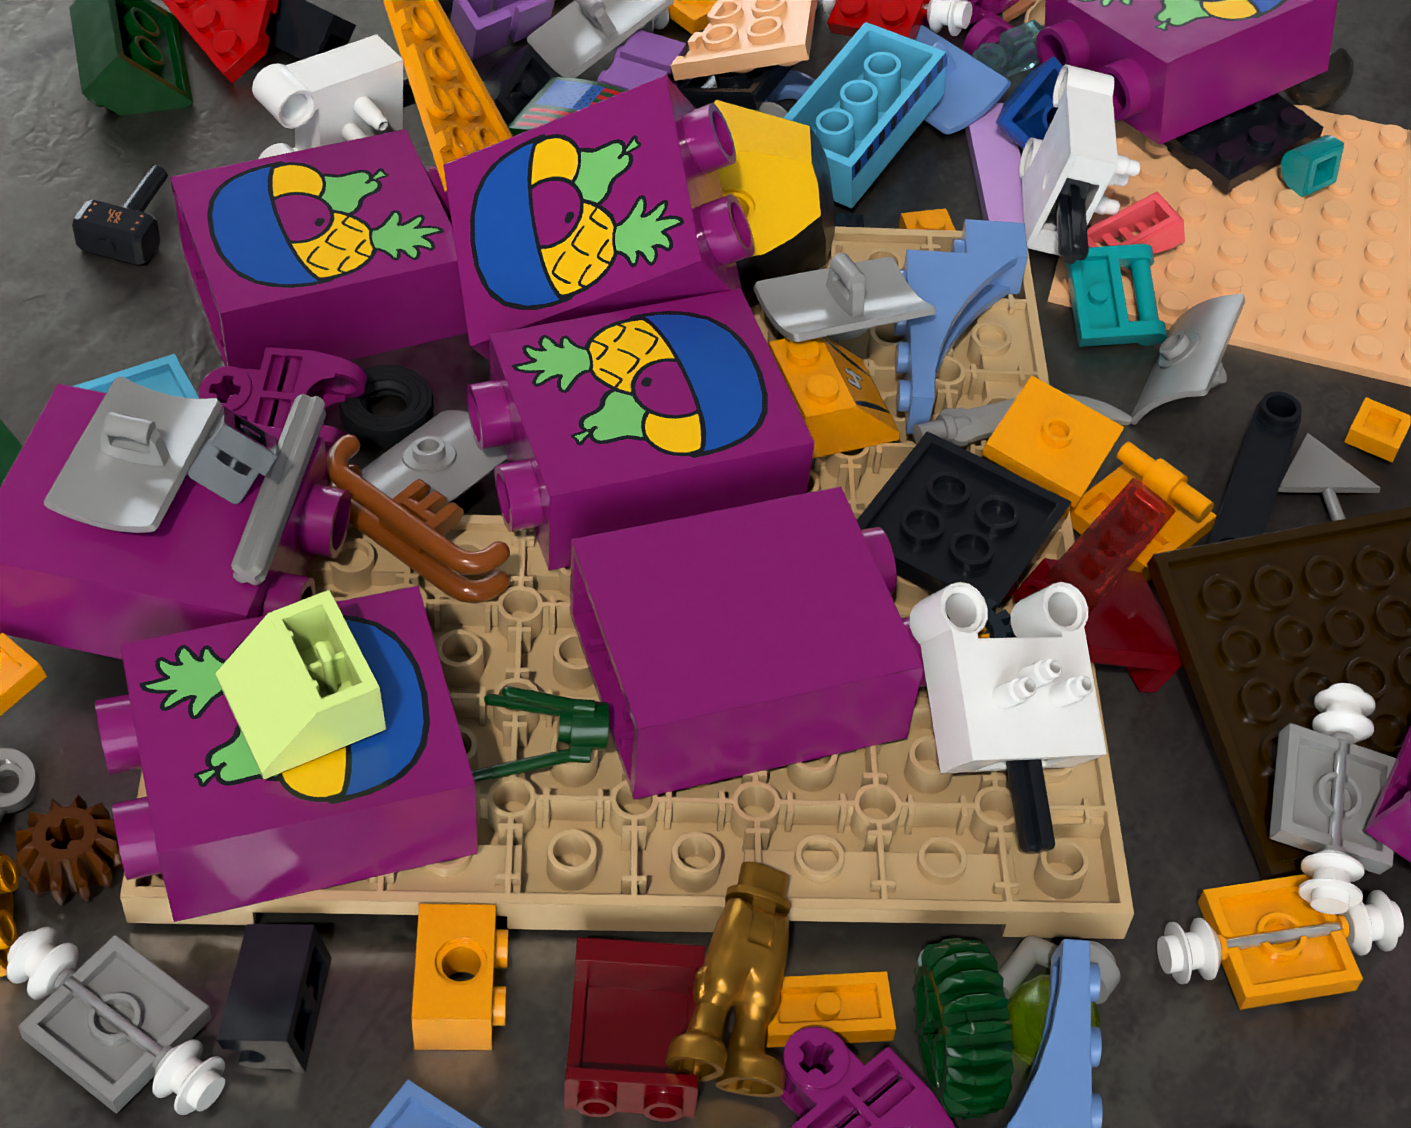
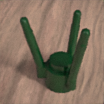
M512 686L503 688V695L491 693L485 695L484 702L490 706L556 716L557 742H568L569 748L472 770L474 782L568 762L590 763L591 749L606 750L609 703L572 699Z

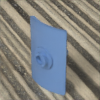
M920 26L915 40L946 52L945 92L924 120L941 132L952 134L971 125L989 111L1004 95L1011 82L925 26Z

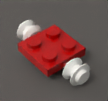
M817 0L816 5L817 9L820 3L823 4L824 11L830 14L827 24L831 33L853 37L861 26L867 22L915 40L924 17L927 18L930 29L934 33L940 32L945 25L948 26L951 36H957L962 29L968 27L972 16V4L967 0Z

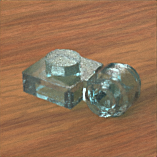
M1034 19L1002 32L999 44H981L973 52L972 57L1005 78L1028 70L1039 63L1036 39L1038 33L1044 27Z

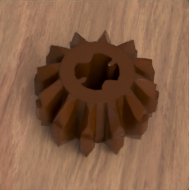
M78 794L69 807H62L61 804L52 798L49 806L50 812L47 814L29 811L27 820L29 828L16 832L15 845L18 852L16 853L15 864L19 875L28 881L30 890L38 898L51 892L53 899L62 906L71 893L77 892L81 898L88 902L91 895L90 888L94 885L111 889V881L113 880L111 871L123 868L114 819L110 818L109 811L104 808L102 802L88 808L86 801Z

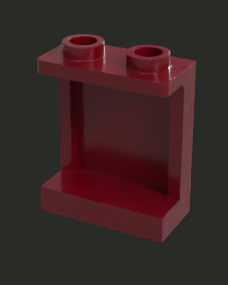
M1044 558L1014 592L1013 598L1016 604L1020 600L1058 582L1076 585L1082 594H1095L1101 586L1107 584L1089 605L1088 619L1084 626L1091 663L1126 666L1138 690L1156 693L1183 665L1166 615L1142 572L1087 564L1085 570L1086 565L1082 563ZM1094 595L1084 596L1085 600L1087 601L1090 597H1094Z
M577 937L572 1013L564 1085V1109H577L580 1113L590 1117H607L615 1112L644 1114L649 1119L661 1122L674 1121L682 1116L695 1117L699 1077L676 1073L668 1067L665 1059L674 1036L686 1033L695 1011L696 1004L693 997L695 974L703 966L705 946Z

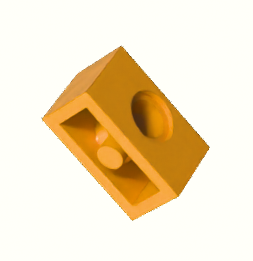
M419 904L411 1018L414 1050H492L493 1026L506 1025L507 988L506 986H495V968H508L509 930L496 928V905ZM459 972H467L474 975L473 978L467 981H454L449 978L451 975Z

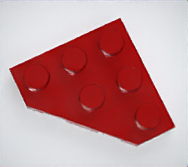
M162 0L232 84L267 53L270 37L265 33L269 15L276 14L279 0Z

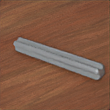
M301 394L294 399L277 444L278 457L264 477L231 563L232 570L234 571L233 578L241 584L248 582L257 586L266 579L326 416V411L324 410L325 402L319 396L310 397L306 394Z

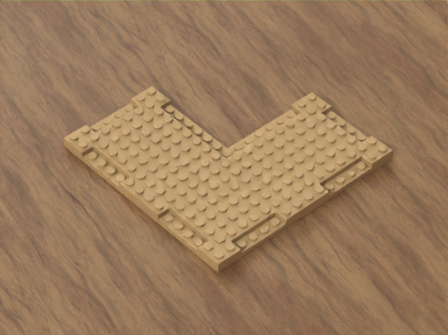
M835 226V233L827 262L819 269L830 268L831 259L836 254L845 253L854 263L883 257H893L899 269L903 270L907 249L951 252L953 239H961L962 231ZM1029 253L1020 293L1006 295L980 314L957 338L944 358L935 379V399L930 421L936 420V417L945 408L970 409L1017 398L1031 375L1049 384ZM758 304L751 307L750 309L767 344H769V341L776 340L771 321L761 305ZM893 323L870 327L857 338L834 342L863 360L900 431L899 440L813 458L811 462L807 493L841 486L856 520L917 444L913 434H906L905 412L896 411L898 380H904V374L895 373L897 342H902V337L893 335ZM989 438L975 441L963 447L959 446L1000 466L981 455ZM1070 510L1068 517L1020 585L1044 558L1078 563L1077 557L1072 559L1073 555L1077 553ZM463 515L459 523L443 535L465 551H480L496 541L504 542L509 547L510 556L508 560L490 572L471 575L454 571L466 580H480L496 570H502L509 575L510 585L506 591L490 601L480 603L461 602L446 595L350 523L343 547L336 558L313 555L305 576L314 579L315 595L330 590L335 602L419 586L471 771L569 748L568 742H557L556 716L490 706L484 702L485 695L490 693L503 695V688L512 686L572 699L600 701L570 615L571 566L549 571L533 528L509 532L502 516ZM896 574V588L891 597L901 618L909 617L913 607L919 601L934 593ZM1013 595L1001 610L1006 609L1010 615L1016 604ZM1091 663L1107 755L1074 767L1043 769L1055 838L1054 849L1043 853L1027 854L1020 849L1007 770L940 773L928 690L924 687H919L908 737L905 739L633 800L610 730H608L606 750L591 749L590 763L568 762L475 782L478 854L177 922L173 921L162 873L127 881L124 872L120 894L127 923L247 925L255 924L256 912L418 915L419 904L496 905V916H507V929L714 932L717 921L725 907L727 888L737 885L741 864L750 861L788 875L785 898L791 902V909L787 915L788 921L1001 924L1002 937H1027L1034 935L1040 938L1124 939L1134 916L1094 663ZM143 771L141 772L137 798L147 796Z

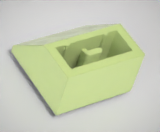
M330 590L268 613L215 673L263 779L386 730L380 687Z

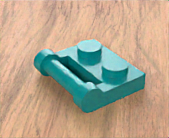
M1133 244L1089 247V253L1085 260H1076L1074 264L1065 263L1078 347L1127 343L1151 346L1160 344L1167 339L1165 323L1159 320L1150 267L1154 264V255L1150 245ZM1120 267H1126L1131 270L1139 321L1129 322Z

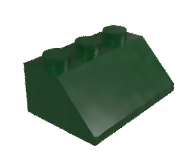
M75 0L69 10L81 91L91 103L99 107L105 106L120 116L188 108L192 104L193 98L178 21L173 14L150 0Z

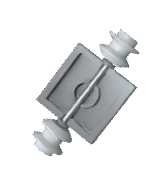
M1349 683L1334 684L1315 696L1314 704L1321 714L1313 719V730L1290 723L1279 732L1269 839L1314 853L1301 861V870L1312 879L1303 882L1299 886V895L1309 902L1314 910L1325 914H1342L1347 912L1349 907L1361 903L1363 893L1351 882L1361 879L1364 876L1365 870L1380 875L1393 867L1394 851L1366 833L1365 829L1396 758L1354 744L1372 736L1374 725L1367 716L1374 712L1376 703L1373 697L1365 693L1360 687Z
M52 927L28 931L14 942L7 957V978L16 984L29 980L27 993L35 1000L48 997L18 1025L22 1039L114 1113L117 1114L153 1077L152 1092L156 1097L164 1098L172 1093L177 1094L174 1109L179 1115H187L194 1110L203 1111L211 1106L219 1097L225 1085V1079L222 1077L225 1062L219 1056L211 1057L204 1062L200 1060L203 1053V1045L199 1040L192 1039L212 1019L209 1006L122 939L114 935L77 971L75 970L79 958L78 947L73 943H63L57 946L59 936Z

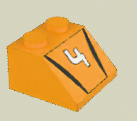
M826 336L794 342L788 338L769 341L768 346L814 440L812 459L899 440L900 431L861 358Z

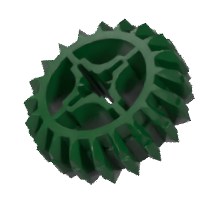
M962 938L941 940V943L926 945L925 949L921 950L917 959V966L914 970L916 982L912 989L915 999L913 1012L916 1029L914 1032L917 1035L918 1051L922 1062L923 1074L927 1080V1087L934 1093L949 1117H962L964 1120L983 1118V1115L997 1113L1000 1109H1004L1012 1090L1011 1076L1015 1071L1012 1062V1051L1015 1049L1011 1038V1027L1013 1024L1009 1019V1000L1005 997L1003 977L998 973L997 961L984 943H979L978 940L963 941Z

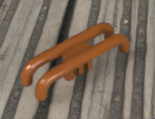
M351 434L344 435L333 444L326 458L328 477L331 480L330 487L345 489L350 492L351 515L349 523L446 595L458 601L468 603L490 601L507 590L510 585V578L502 570H496L480 580H466L454 572L477 575L490 572L503 565L510 556V550L506 543L496 541L487 548L475 552L459 548L443 535L462 519L464 511L461 507L453 502L446 505L447 497L437 490L430 493V485L421 479L415 480L394 498H390L362 477L363 473L359 466L348 464L349 460L360 449V442L356 436Z

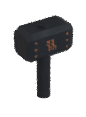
M152 165L122 207L98 200L86 201L74 217L72 223L76 245L83 251L136 265L148 263L159 247L160 234L157 219L151 214L144 213V211L168 178L166 170L161 166Z

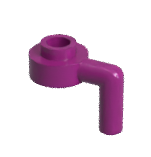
M988 12L967 34L963 50L986 65L1000 59L1006 48L1018 46L1022 41V34L994 12Z

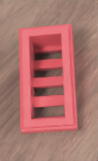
M1158 191L1126 207L1116 215H1111L1087 228L1088 248L1098 247L1096 243L1103 241L1108 246L1148 244L1152 247L1153 254L1185 242L1183 218ZM1138 231L1137 235L1134 236L1132 232ZM1121 236L1125 241L1119 244L1115 239L1116 237Z

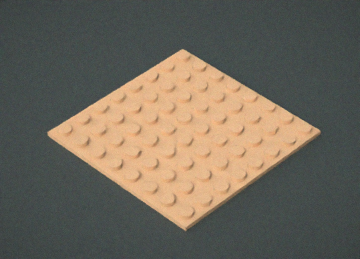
M1294 105L1324 127L1321 137L1331 135L1344 143L1336 182L1301 197L1285 183L1281 173V163L1256 178L1233 188L1228 194H1224L1212 184L1213 182L1197 169L1190 168L1167 150L1168 147L1164 144H1157L1123 120H1117L1115 123L1117 153L1127 156L1131 160L1139 161L1141 167L1138 175H1129L1127 185L1123 187L1108 185L1103 195L1109 199L1117 200L1120 203L1119 211L1158 191L1184 220L1185 242L1174 248L1153 254L1154 264L1150 266L1159 320L1165 323L1166 330H1169L1183 313L1201 302L1224 295L1243 294L1245 304L1228 344L1411 387V130L1403 129L1397 125H1384L1361 120L1352 115H1338L1315 110L1306 105ZM1093 213L1087 228L1111 215ZM1138 231L1132 232L1134 236L1139 233ZM1121 236L1115 238L1119 244L1125 241ZM1104 241L1096 243L1098 247L1108 246ZM1059 256L1048 302L1072 307L1064 257ZM1120 267L1129 321H1139L1131 270L1126 267Z

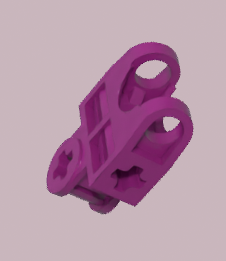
M266 347L260 370L224 366L207 374L199 387V399L217 398L223 405L222 409L225 406L251 423L283 429L294 399L301 394H306L310 397L319 396L325 402V410L335 403L346 401L347 398L363 395L368 377L359 366L340 357L312 350ZM323 422L318 436L324 437L327 458L329 449L339 438L347 435V433L338 428L324 425Z
M808 1027L797 1031L788 1039L782 1058L786 1072L784 1093L779 1097L799 1118L792 1125V1128H956L934 1093L889 1046L864 1065L849 1050L842 1039L828 1029Z

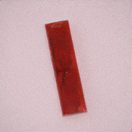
M1133 477L1055 563L1044 578L1052 584L1065 582L1079 589L1085 597L1088 613L1090 614L1176 510L1145 484Z

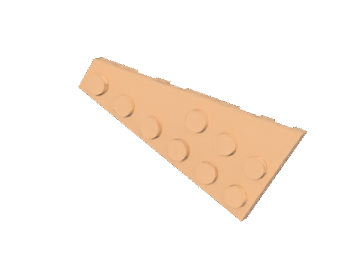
M718 0L707 14L709 21L707 27L703 32H694L688 40L690 49L685 56H677L670 65L675 81L728 72L747 73L756 68L773 65L786 67L795 65L800 61L809 60L817 0Z

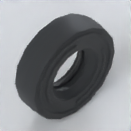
M377 365L362 369L368 377L364 394L355 398H347L346 401L339 403L340 418L347 433L356 436L361 444L373 448L391 449L431 420L434 411V397L426 379L414 370L399 365ZM380 397H396L405 401L407 405L403 412L393 416H378L367 410L369 402Z

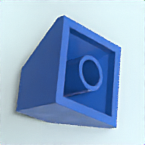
M1054 56L1032 70L1005 101L996 123L1022 149H1024L1025 144L1031 137L1044 139L1058 109L1053 106V92L1063 65Z

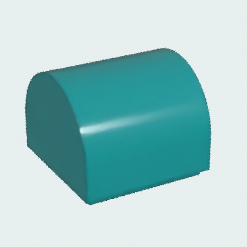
M1324 135L1286 152L1281 161V173L1287 186L1299 196L1304 197L1335 183L1344 143L1334 136Z

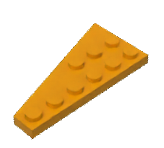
M383 0L444 191L447 192L444 164L513 136L438 0Z

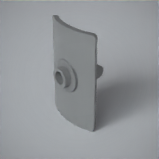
M574 0L527 37V42L559 77L576 78L672 5L674 1Z
M839 253L831 259L830 268L756 282L753 287L758 301L771 323L783 336L794 342L936 314V307L924 301L913 291L893 257H883L854 263L847 254Z
M1243 294L1224 295L1201 302L1188 309L1174 322L1167 333V339L1159 349V354L1131 415L1132 422L1130 424L1136 425L1149 411L1164 403L1186 397L1204 396L1208 393L1209 389L1227 381V374L1221 360L1245 304Z
M117 377L111 384L45 497V507L73 520L103 529L132 533L155 531L165 516L223 405L217 398L195 399L172 396L143 387L124 377Z
M445 410L362 469V477L390 498H394L415 480L421 479L430 485V493L437 490L447 497L446 505L452 502L455 503L458 497L494 471L496 465L507 461L508 457L504 446L485 450L478 448L468 412Z

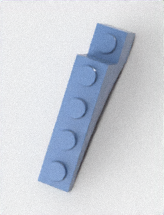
M965 219L961 239H953L951 252L906 250L903 270H900L902 275L920 298L936 307V314L893 323V335L902 337V342H897L895 351V373L904 374V380H898L896 411L905 412L906 434H913L915 424L930 421L935 399V379L944 358L957 338L980 314L1008 294L1020 293L1028 259L1025 223Z
M1063 939L1051 956L1049 1000L1040 1045L1026 1086L1004 1128H1101L1102 1098L1100 1093H1092V1067L1097 1068L1099 1066L1102 1040L1100 1028L1091 1027V1002L1096 1003L1098 1001L1101 976L1099 964L1090 962V941Z

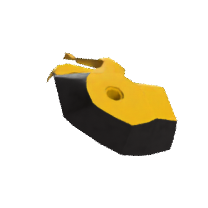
M715 100L713 104L719 108L727 122L736 151L735 164L718 170L723 197L732 194L737 198L747 216L754 239V255L736 262L741 289L751 308L760 304L753 289L756 282L818 270L826 264L835 233V206L830 170L822 144L810 126Z

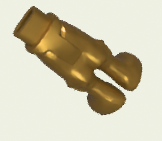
M747 861L741 864L737 885L727 888L725 907L714 929L703 966L695 974L693 997L696 1004L695 1011L686 1033L674 1036L667 1050L665 1063L676 1073L698 1076L699 1081L716 1079L717 1088L736 1094L771 1098L781 1096L784 1093L786 1083L785 1066L775 1058L766 1055L764 1045L767 1026L775 1018L780 1005V990L788 953L789 921L787 915L791 909V902L785 898L789 878L787 874L756 862ZM733 1006L735 1023L726 1050L722 1042L726 1014L730 1007Z

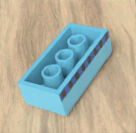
M865 22L783 119L810 126L819 138L826 153L835 202L853 208L942 98L945 92V51Z

